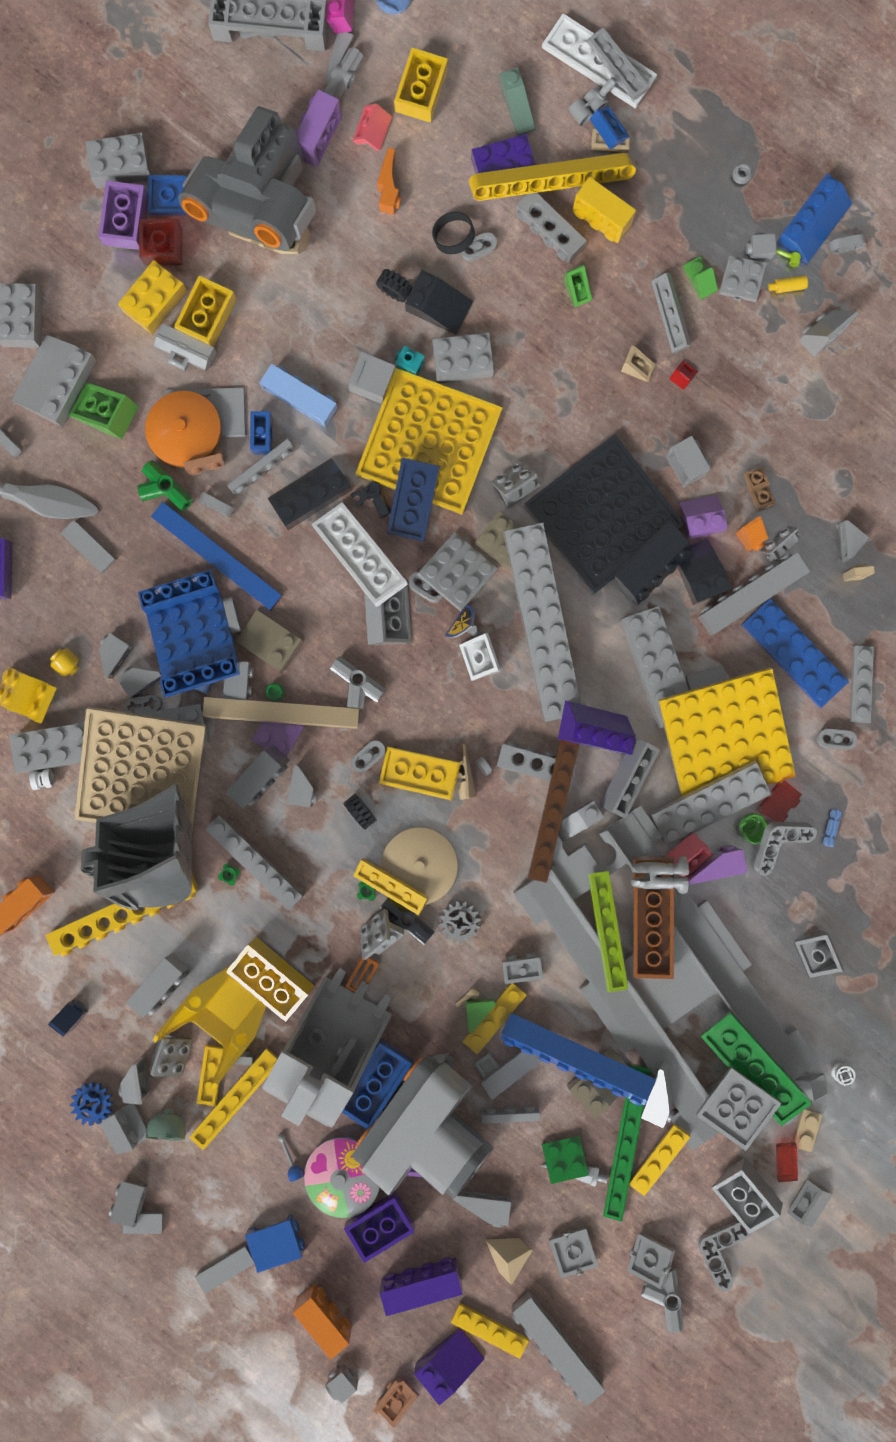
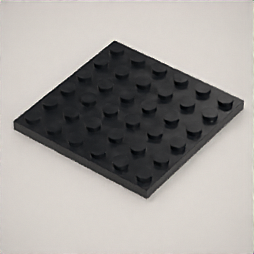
M613 435L524 503L536 521L543 523L546 534L593 594L615 579L614 574L668 520L678 530L685 525L616 435Z

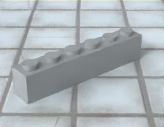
M791 553L780 559L782 563L778 566L772 564L764 569L766 573L761 577L757 574L749 579L750 584L744 587L741 584L733 590L735 594L730 597L725 595L717 600L718 605L712 608L709 605L701 611L702 615L698 618L709 635L716 634L808 574L810 570L798 553L793 556Z
M219 815L205 829L288 910L292 909L305 895L223 815Z
M530 1290L511 1305V1315L517 1324H522L525 1328L526 1336L530 1340L534 1339L537 1343L538 1351L549 1358L550 1366L555 1371L558 1370L561 1373V1379L566 1386L570 1385L573 1388V1393L579 1402L583 1401L588 1406L605 1392L601 1379Z

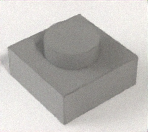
M245 1050L235 1064L252 1065L255 1060V1053Z

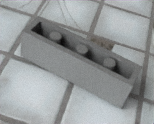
M635 738L632 755H624L599 806L626 819L660 749L646 741Z

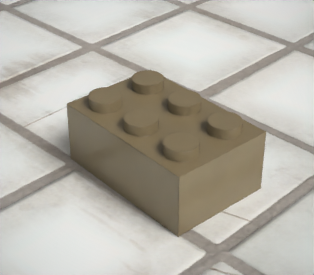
M499 511L476 540L475 545L511 572L503 531L520 527Z

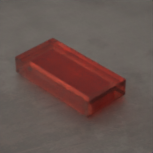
M795 1142L776 1144L778 1182L798 1181L797 1145Z

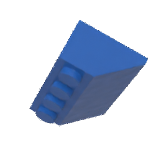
M827 173L784 230L777 243L791 253H800L801 260L808 264L852 205L843 184Z

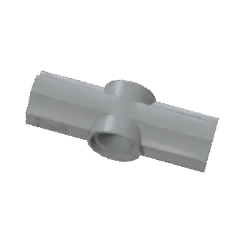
M354 47L349 48L340 65L337 64L334 67L331 80L324 91L339 99V101L345 90L351 88L355 79V73L363 62L364 55Z

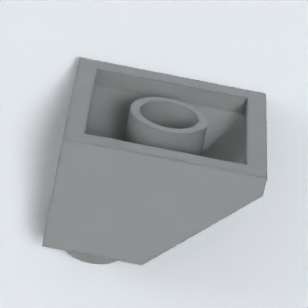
M145 1056L139 1058L131 1066L120 1083L121 1085H119V1095L123 1098V1103L142 1104L151 1095Z

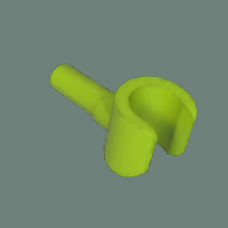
M777 248L776 253L790 259V266H799L800 253H788Z

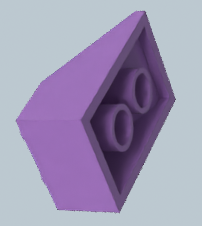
M732 845L722 846L721 850L715 851L711 858L687 877L689 884L748 873L743 849Z

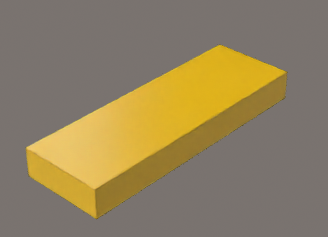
M205 1045L197 1104L217 1105L220 1083L214 1090L211 1088L224 1052V1047Z

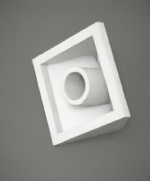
M488 633L459 645L471 681L500 672Z

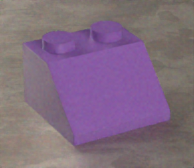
M717 495L679 502L682 521L685 523L683 527L686 539L720 534L728 529L725 512Z

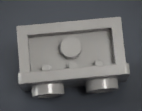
M532 952L524 954L525 957L517 958V955L506 956L505 960H502L505 984L543 979L540 955Z

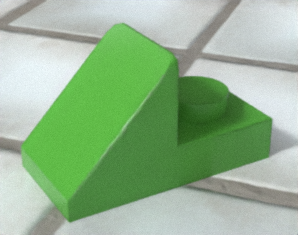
M701 256L683 265V269L700 300L718 291L713 268L707 269Z

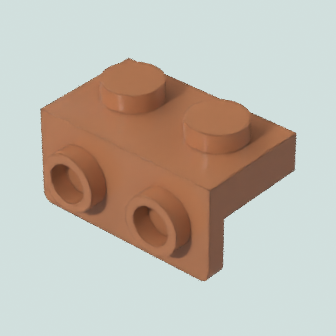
M218 447L211 456L183 462L185 470L189 475H199L204 471H215L226 466L221 447Z
M404 1377L397 1380L393 1379L389 1383L387 1393L377 1399L375 1402L377 1406L373 1410L375 1414L380 1413L393 1428L398 1425L420 1395Z

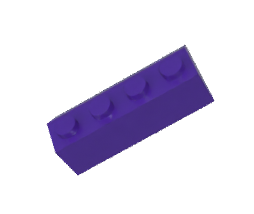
M565 701L558 735L559 740L632 755L636 735L627 716Z

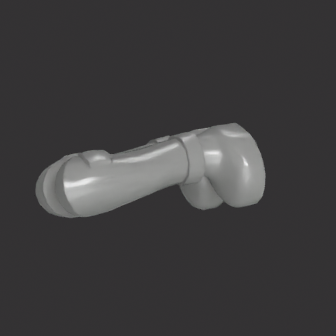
M686 856L679 857L674 865L673 863L643 862L631 865V872L645 873V878L631 879V885L643 889L676 888L681 894H686L688 891L689 880L686 876H679L677 878L656 877V875L662 874L689 875Z

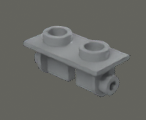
M788 526L781 529L779 534L774 539L769 540L760 552L768 554L767 559L770 562L777 561L786 553L783 546L789 550L799 541L801 536L797 532L798 528Z

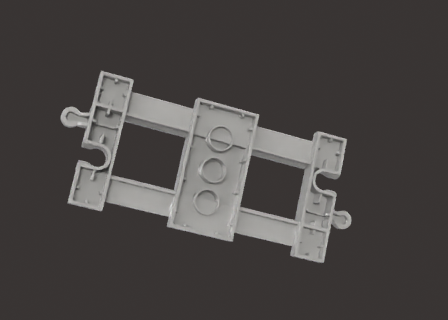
M638 805L629 811L626 819L620 817L599 833L603 841L608 843L614 851L613 859L608 864H598L593 857V851L587 843L566 854L562 848L561 838L558 836L552 859L554 864L550 868L547 883L530 880L513 893L535 925H538L545 919L581 969L588 981L579 988L622 1051L626 1054L635 1048L648 1068H651L655 1078H657L663 1061L668 1062L673 1104L676 1106L671 1121L690 1134V1138L686 1143L693 1151L719 1133V1131L699 1118L696 1112L722 1077L704 1089L663 1029L717 992L729 1010L732 1011L793 1080L817 1064L819 1060L795 1027H791L786 1032L782 1029L747 979L743 971L752 964L708 901L703 900L696 905L688 893L681 894L676 888H674V979L633 978V949L623 956L629 989L607 992L598 935L579 910L574 900L590 889L588 874L609 871V875H611L627 863L631 868V865H634V856H662L654 845L656 841L662 838V835L641 805ZM796 1116L784 1125L791 1124L795 1120Z

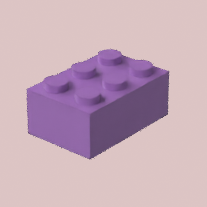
M320 90L317 91L315 96L311 97L307 113H303L300 121L301 125L299 129L295 130L304 161L315 167H318L342 119L339 99Z
M106 181L98 234L104 246L142 249L148 205V192L144 185Z

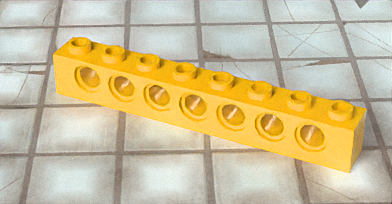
M193 874L192 892L185 901L195 897V892L199 891ZM114 903L48 933L45 937L53 955L61 954L63 957L72 953V948L76 946L81 949L90 945L89 940L96 938L99 941L107 937V932L114 930L116 933L126 928L124 924L131 922L134 925L142 921V916L148 913L150 917L160 913L159 908L162 907H145L144 911H140L139 909L123 908ZM178 903L167 906V908L169 909L175 905H178ZM121 909L126 910L128 914L126 919L121 918ZM104 917L109 919V927L103 925L102 920ZM86 925L92 928L91 935L86 934ZM69 933L74 936L73 943H70L67 939Z

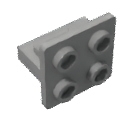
M523 461L515 463L509 470L497 475L491 481L493 486L500 492L508 507L540 487L536 479L538 477L537 473Z
M383 909L360 928L362 958L365 960L374 953L380 955L404 935L403 928L389 922L388 910Z
M169 1034L159 1040L149 1067L152 1069L150 1074L155 1077H181L192 1039L179 1038Z
M128 1104L108 1115L106 1120L102 1119V1123H100L117 1155L124 1151L127 1153L133 1150L138 1143L148 1139L146 1138L147 1126L135 1104Z

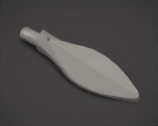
M7 482L4 485L0 483V495L3 499L17 502L41 516L56 519H73L94 516L98 513L97 507L77 493L60 486L50 484L15 485Z

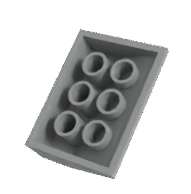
M46 335L11 401L63 427L97 360L92 354L75 345Z

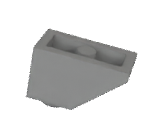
M109 633V635H105L101 640L99 652L104 676L112 679L133 647Z
M126 668L120 673L117 681L130 698H136L160 681L159 679L162 678L160 672Z
M294 765L287 803L312 807V804H316L318 793H315V787L302 768Z

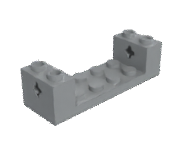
M211 0L208 25L214 41L232 42L233 31L303 37L306 50L325 52L328 22L326 20L327 0Z

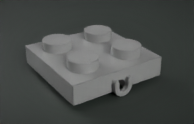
M729 255L719 294L734 297L736 301L743 299L756 302L766 263Z
M586 1226L549 1238L561 1278L574 1274L579 1276L586 1270L598 1267Z
M639 1233L635 1246L630 1250L631 1259L627 1271L653 1286L663 1289L671 1269L675 1250L643 1233Z

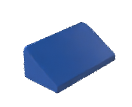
M610 106L597 109L591 116L590 121L609 149L616 147L630 137Z

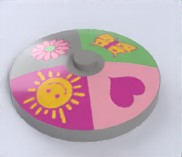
M335 1137L326 1140L312 1152L306 1163L304 1183L307 1194L313 1204L327 1215L337 1218L357 1216L372 1205L380 1191V1187L362 1172L363 1167L352 1158V1154L357 1149L356 1144L359 1141L357 1139Z

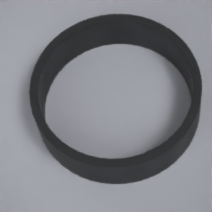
M449 212L435 222L432 229V237L441 252L450 255L458 254L465 251L472 244L475 238V229L470 217L465 213ZM451 221H465L470 225L468 236L459 244L445 246L437 241L440 229Z

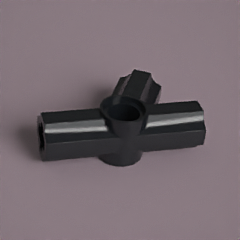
M389 897L380 906L382 910H388L389 922L404 930L406 929L422 944H425L435 932L418 918L414 912ZM404 915L412 917L411 924L403 922L402 918Z

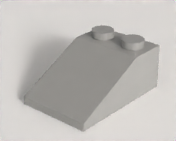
M832 310L828 314L823 313L816 320L817 324L815 326L809 325L802 332L803 336L799 341L815 357L839 337L859 313L857 311Z

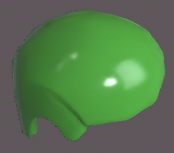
M746 814L739 823V832L744 840L753 844H759L768 823L760 814Z

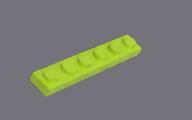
M609 871L588 874L607 992L627 990L629 988Z

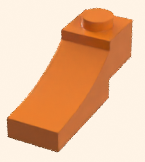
M387 148L377 181L378 191L382 192L379 209L381 212L394 215L396 209L400 208L402 198L399 197V189H396L393 183V169L396 159L395 149Z

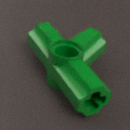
M154 460L147 462L143 466L141 472L150 481L137 485L141 501L144 502L166 495L181 511L189 508L194 499ZM170 481L171 486L168 489H164L165 483Z

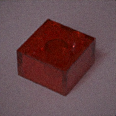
M139 219V257L144 265H150L153 260L159 265H182V227L178 219Z

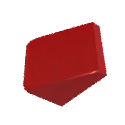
M683 360L669 379L684 390L698 371Z

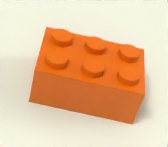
M40 875L23 878L17 883L18 888L13 892L9 891L2 897L3 901L0 903V935L13 931L55 893Z
M314 1283L297 1297L293 1315L331 1360L349 1345L352 1325L348 1318H343L339 1313L338 1306L334 1302L329 1301L325 1290Z

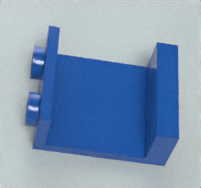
M292 1214L288 1215L286 1221L256 1230V1227L247 1230L245 1237L257 1273L302 1258L304 1250H306L303 1238L299 1237V1224L296 1219H293Z

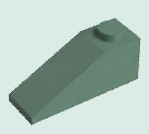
M518 67L500 73L499 87L517 136L535 131L528 98Z

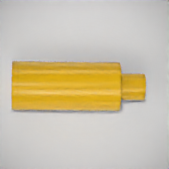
M806 275L775 279L774 283L768 284V290L775 291V293L807 289L808 279Z

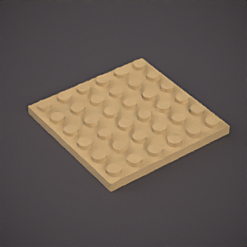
M87 707L74 820L96 823L97 818L133 808L177 784L184 799L185 808L193 829L206 724Z

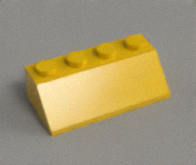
M257 937L246 946L226 971L285 1022L315 987Z

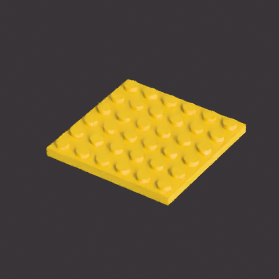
M396 368L355 474L396 490L402 457L439 465L440 470L433 504L463 515L503 407Z
M771 667L658 699L681 797L754 760L758 764L767 785L796 777L773 669Z

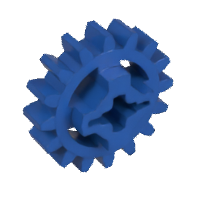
M95 1082L89 1083V1086L85 1083L82 1085V1088H77L75 1090L77 1094L71 1096L75 1101L70 1103V1106L74 1107L71 1114H77L75 1120L77 1121L81 1118V1124L84 1125L88 1122L89 1126L94 1125V1123L97 1125L102 1123V1119L106 1120L108 1118L106 1113L112 1112L109 1106L114 1104L113 1101H109V1098L113 1095H107L106 1093L109 1088L102 1089V1083L95 1086ZM98 1101L93 1106L86 1107L90 1102Z

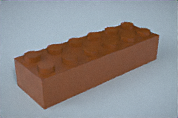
M634 856V864L659 862L673 863L674 865V856ZM634 872V878H645V873ZM662 874V875H656V877H664V878L672 877V878H674V874H673V875ZM634 887L633 978L674 979V888L643 889Z

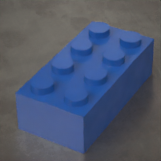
M380 1038L342 1113L368 1129L374 1124L410 1069L413 1059Z

